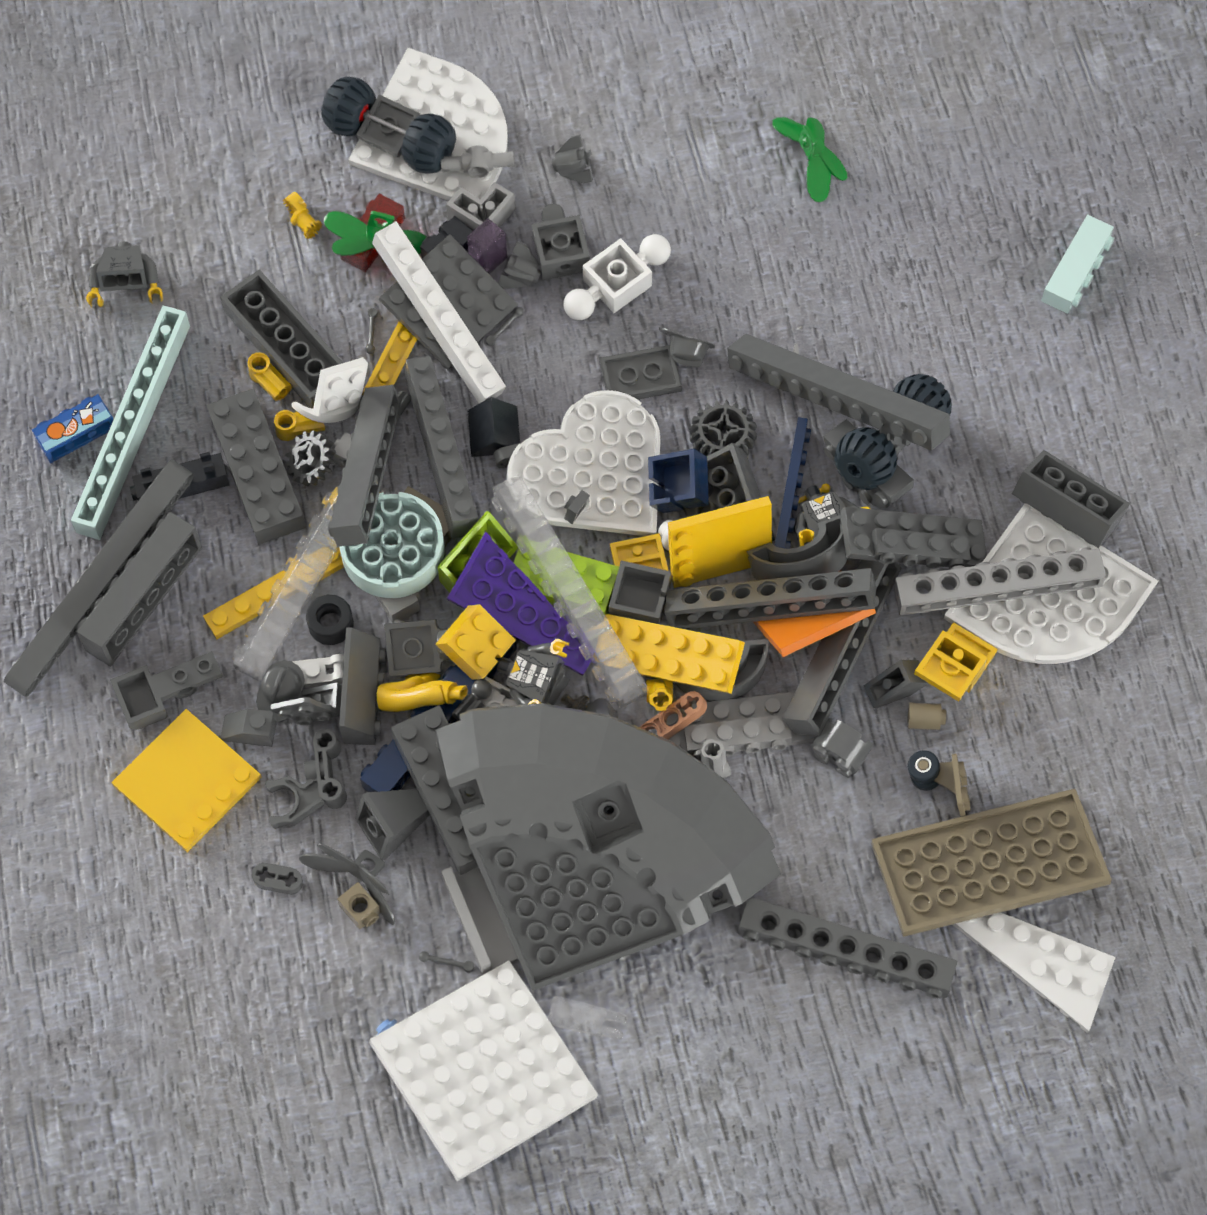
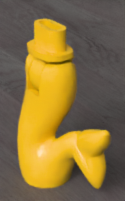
M434 672L408 674L404 681L379 685L377 689V703L380 710L387 712L407 711L424 706H438L444 704L445 701L447 704H453L456 700H463L467 696L468 688L467 686H458L456 682L438 680L440 675Z

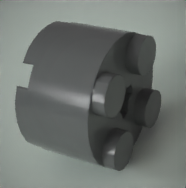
M829 718L821 735L815 738L811 747L815 752V759L826 765L828 762H831L837 766L836 770L841 775L849 778L851 774L857 773L871 751L873 744L869 740L865 744L860 739L862 734L853 727L839 720H836L833 724L832 718Z

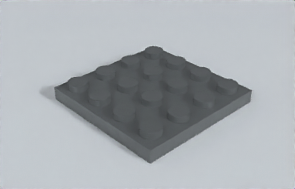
M450 234L422 259L477 343L517 308L518 303ZM397 281L380 296L379 301L448 371L453 364Z

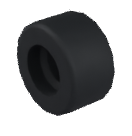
M326 594L316 598L311 602L306 612V621L311 636L317 642L324 645L342 643L346 639V628H353L354 626L350 605L345 599L337 595ZM336 613L340 616L339 622L333 626H323L320 623L321 617L325 614Z

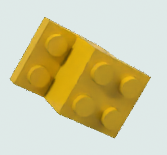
M953 622L947 632L944 630L941 632L916 668L914 674L959 702L966 691L970 693L996 655L998 649Z

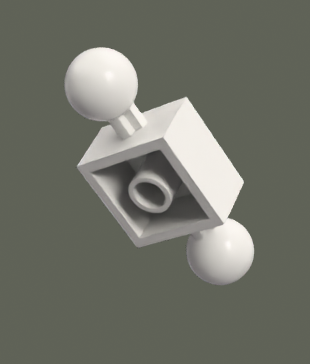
M649 235L641 242L640 252L635 254L620 238L583 265V281L590 288L587 290L574 289L566 295L563 303L566 314L574 320L587 319L593 313L595 302L599 299L615 313L652 286V271L646 265L657 266L668 260L671 253L668 240L662 235Z

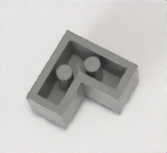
M496 182L493 183L481 199L460 187L446 203L448 220H451L456 216L476 233L478 239L487 244L514 212L515 197L512 192Z

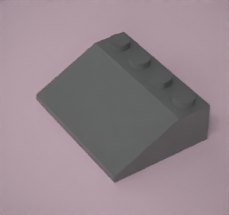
M732 443L708 455L709 505L691 509L684 507V510L679 511L683 519L761 498L745 451ZM731 456L732 463L728 464V458ZM772 531V541H774L776 539Z

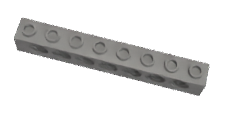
M1085 547L1070 553L1058 551L1049 556L1031 555L1021 560L1008 558L1000 563L990 564L989 562H981L972 567L959 565L952 567L950 570L939 571L938 569H931L923 574L916 575L904 573L896 577L894 592L899 616L1102 587L1106 573L1100 548L1091 549ZM1070 566H1076V567H1078L1081 571H1079V572L1072 571V570L1070 569ZM1044 570H1052L1055 575H1048ZM1020 573H1025V574H1027L1030 578H1029V579H1023V578H1021V577L1019 576V574H1020ZM1001 577L1005 582L999 583L993 578ZM974 580L979 583V586H971L968 581ZM950 584L954 589L947 590L942 585ZM925 588L928 590V593L922 594L917 589Z

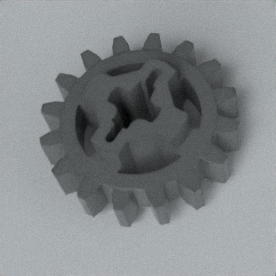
M313 430L311 433L305 431L303 432V438L296 436V444L289 445L292 451L285 455L290 458L285 463V466L291 468L287 474L293 477V481L305 486H309L310 483L316 486L318 485V479L325 481L324 474L332 472L329 466L330 464H335V460L331 459V456L336 454V451L331 449L334 443L328 440V436Z

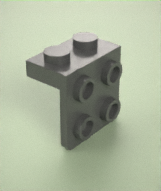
M333 683L304 689L299 699L271 704L270 711L277 713L280 718L296 720V723L299 725H311L312 721L317 720L331 721L332 717L340 716L342 684Z

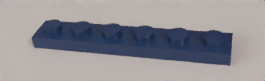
M798 417L775 541V546L783 549H790L791 541H787L788 533L793 534L795 518H791L792 510L797 511L799 496L795 495L796 488H801L804 473H799L800 465L805 466L808 451L803 450L804 443L809 444L812 430L807 428L808 418Z

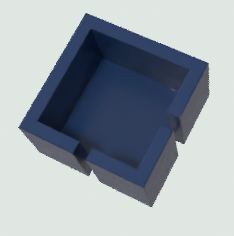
M695 449L648 457L649 479L658 484H649V506L662 513L684 510V507L691 509L709 505L707 456Z

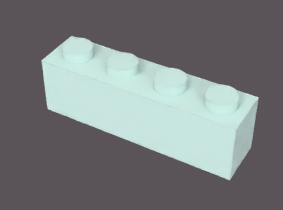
M1090 215L1086 216L1044 289L1041 302L1067 314L1072 306H1078L1083 295L1080 293L1082 288H1088L1093 278L1092 270L1094 268L1098 270L1104 258L1101 254L1104 250L1109 251L1114 241V237L1111 236L1113 226Z

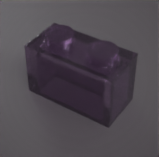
M489 218L467 236L469 254L488 274L507 259L506 233Z

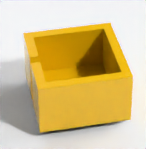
M478 604L467 606L435 645L469 678L475 680L484 679L498 662L495 658H501L516 640Z

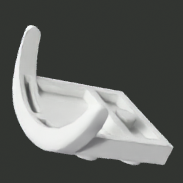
M362 357L320 370L313 409L303 406L298 402H293L292 408L306 418L321 423H334L350 418L357 412L360 406L368 362Z

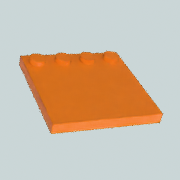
M875 609L754 621L753 623L781 656L785 657L876 612Z

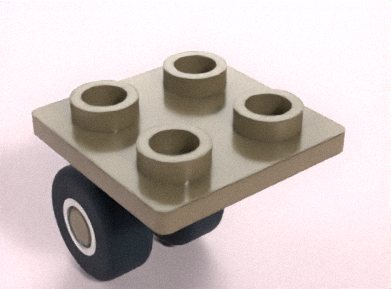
M926 750L918 751L910 757L908 771L913 785L920 790L929 791L935 789L940 784L956 794L960 816H966V811H970L971 807L966 786L968 782L964 761L959 762L957 754H952L951 762L939 763L937 756Z

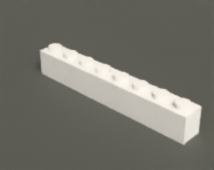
M394 222L375 233L372 244L477 402L481 403L490 397L496 398L500 396L506 385L398 223Z

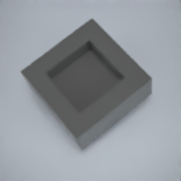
M583 490L576 497L572 495L564 507L567 509L564 519L573 524L585 508L590 495Z

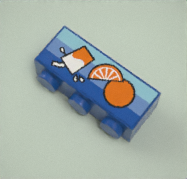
M97 394L93 397L85 398L80 404L71 409L63 410L58 416L48 421L40 422L32 429V432L49 463H52L108 433L114 420L101 397Z

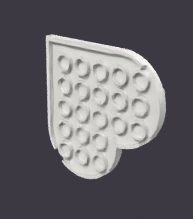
M604 390L584 395L582 399L574 405L572 404L567 410L560 429L536 432L521 444L519 443L515 448L507 467V486L511 497L525 514L534 520L548 525L639 536L656 534L657 510L649 506V484H658L649 479L648 457L660 455V431L654 416L650 415L641 406L642 403L639 400L622 392ZM583 490L590 497L583 511L575 522L571 524L564 519L567 509L564 507L572 495L576 497Z

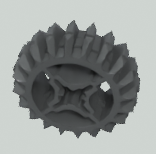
M716 400L713 407L707 403L705 410L699 409L697 416H693L692 425L689 427V433L691 434L690 442L694 443L693 449L700 451L705 456L726 447L730 443H735L748 456L749 449H753L755 446L754 441L757 439L755 430L757 426L753 422L752 414H747L745 407L738 409L737 402L730 406L728 400L724 402V405H720ZM723 426H725L726 434H724V438L721 439L720 432H722ZM708 440L714 441L717 445L712 444ZM731 456L728 458V464L732 463Z

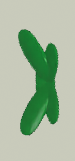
M785 117L773 119V127L782 135L799 142L809 160L806 178L810 197L815 202L825 201L830 191L831 174L841 181H845L848 175L840 159L825 146V133L822 124L816 118H808L805 126Z
M333 211L325 216L324 224L330 232L342 238L333 243V252L337 255L346 256L359 254L375 248L372 244L375 233L392 224L395 217L371 211L366 225L352 215ZM381 218L386 220L387 222L383 223L382 225L378 224V221H376L375 219ZM402 230L416 252L421 254L420 246L426 236L417 231Z

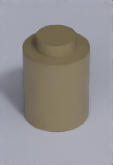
M908 704V729L940 730L941 725L946 724V709H941V704Z

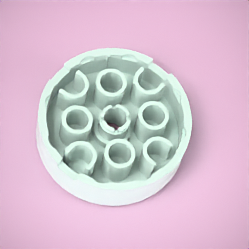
M399 492V494L379 493L368 543L340 546V552L345 571L356 586L374 596L401 598L422 590L433 581L438 574V565L444 560L445 546L439 518L426 502L416 496Z

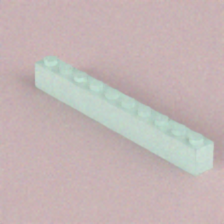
M164 305L161 308L72 516L71 522L77 534L98 540L102 537L190 328L185 311Z

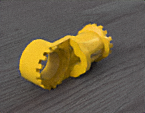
M292 192L283 199L284 204H287L285 207H289L287 210H291L290 213L293 215L290 222L294 226H298L304 232L306 238L312 239V237H315V233L318 234L323 224L309 214L306 203L296 192Z

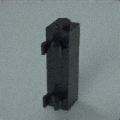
M210 452L200 454L199 459L180 463V465L194 473V477L179 499L230 486L221 453L210 455ZM150 467L141 469V474L132 476L134 485L130 486L133 501H139L163 468L151 471Z

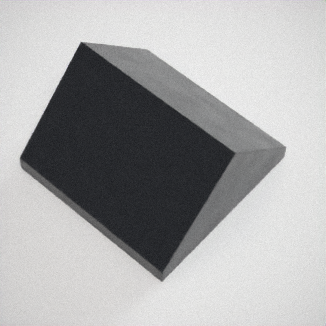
M490 397L468 410L471 457L491 456L500 448L520 443L517 406Z

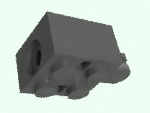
M546 205L541 213L542 222L532 224V239L541 270L542 281L583 273V265L590 261V255L580 215L565 217L564 210L560 205Z

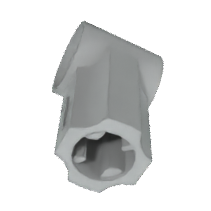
M713 739L705 741L703 748L700 750L701 763L723 778L731 776L730 766L726 759L725 748L722 742H717Z

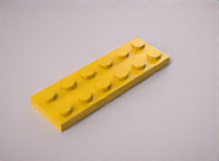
M605 614L592 664L732 694L745 643L740 640Z

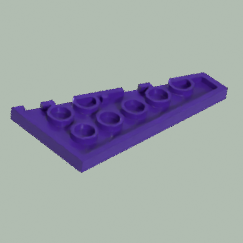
M485 532L448 595L447 600L464 610L467 606L480 604L512 637L528 646L551 643L555 639L568 642L569 646L565 645L562 650L563 653L567 654V657H558L565 662V667L583 676L596 652L571 627L562 614L550 604L547 598L521 569L508 558V555L498 547L489 534Z

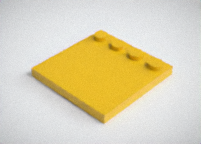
M769 496L668 522L671 581L674 588L687 587L696 582L751 568L747 551L769 542L772 543V504Z
M185 709L111 783L170 838L188 852L262 776L190 711Z

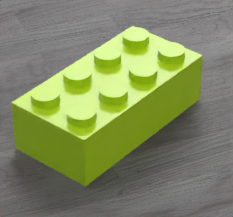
M522 539L514 564L541 591L554 608L564 610L571 615L603 624L605 614L609 613V604L619 566Z

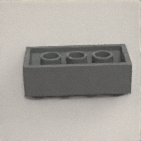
M346 628L339 727L344 744L376 745V736H381V721L377 720L378 712H382L377 703V689L385 680L384 672L380 671L381 663L386 662V648L381 646L380 638L354 628Z

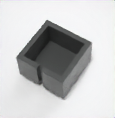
M621 560L609 604V614L661 624L667 591L671 585V571Z

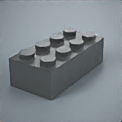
M1045 450L1022 472L1012 492V495L1019 498L1021 502L1032 506L1040 511L1042 515L1051 518L1066 530L1075 533L1087 543L1097 548L1117 528L1130 505L1123 498Z

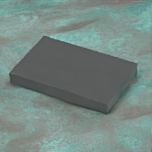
M670 345L599 358L605 390L622 392L637 400L682 392L677 364L670 354Z

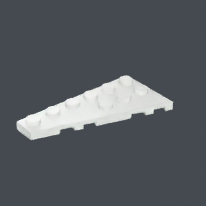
M1001 912L952 924L975 944H979L992 954L995 960L999 963L1002 962L1012 971L1011 973L1042 998L1049 1000L1059 1008L1060 1012L1067 1018L1070 1017L1079 1024L1080 1028L1088 1034L1113 966L1114 956Z

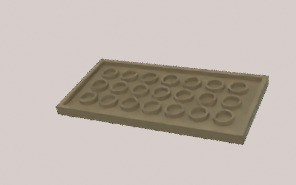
M1076 789L871 839V845L903 937L1110 885L1112 880Z

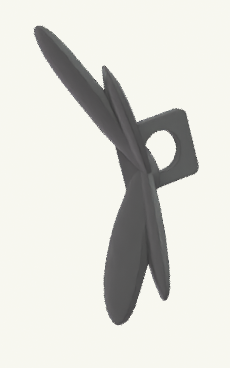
M317 844V846L327 855L302 854L299 857L302 864L312 869L326 872H349L364 882L370 896L379 905L383 917L391 925L395 924L394 915L382 894L383 892L389 895V892L376 878V875L385 866L383 860L370 851L364 850L353 861L324 844ZM370 860L375 864V869L369 872L361 862Z

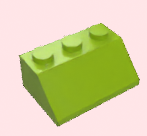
M489 511L484 513L437 567L439 581L449 593L485 532L508 555V558L519 548Z

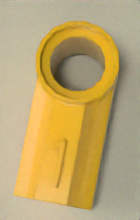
M261 352L254 353L249 357L248 369L251 380L259 383L275 401L285 398L292 389V385L270 363L269 357ZM260 365L265 367L262 370L254 369L256 366Z
M282 410L274 417L275 433L282 441H291L297 435H302L305 431L311 433L312 430L316 432L325 431L324 423L308 419L299 412L293 413L289 410ZM283 424H291L288 428L281 427Z
M646 679L647 703L653 705L657 711L666 710L673 702V682L663 679Z

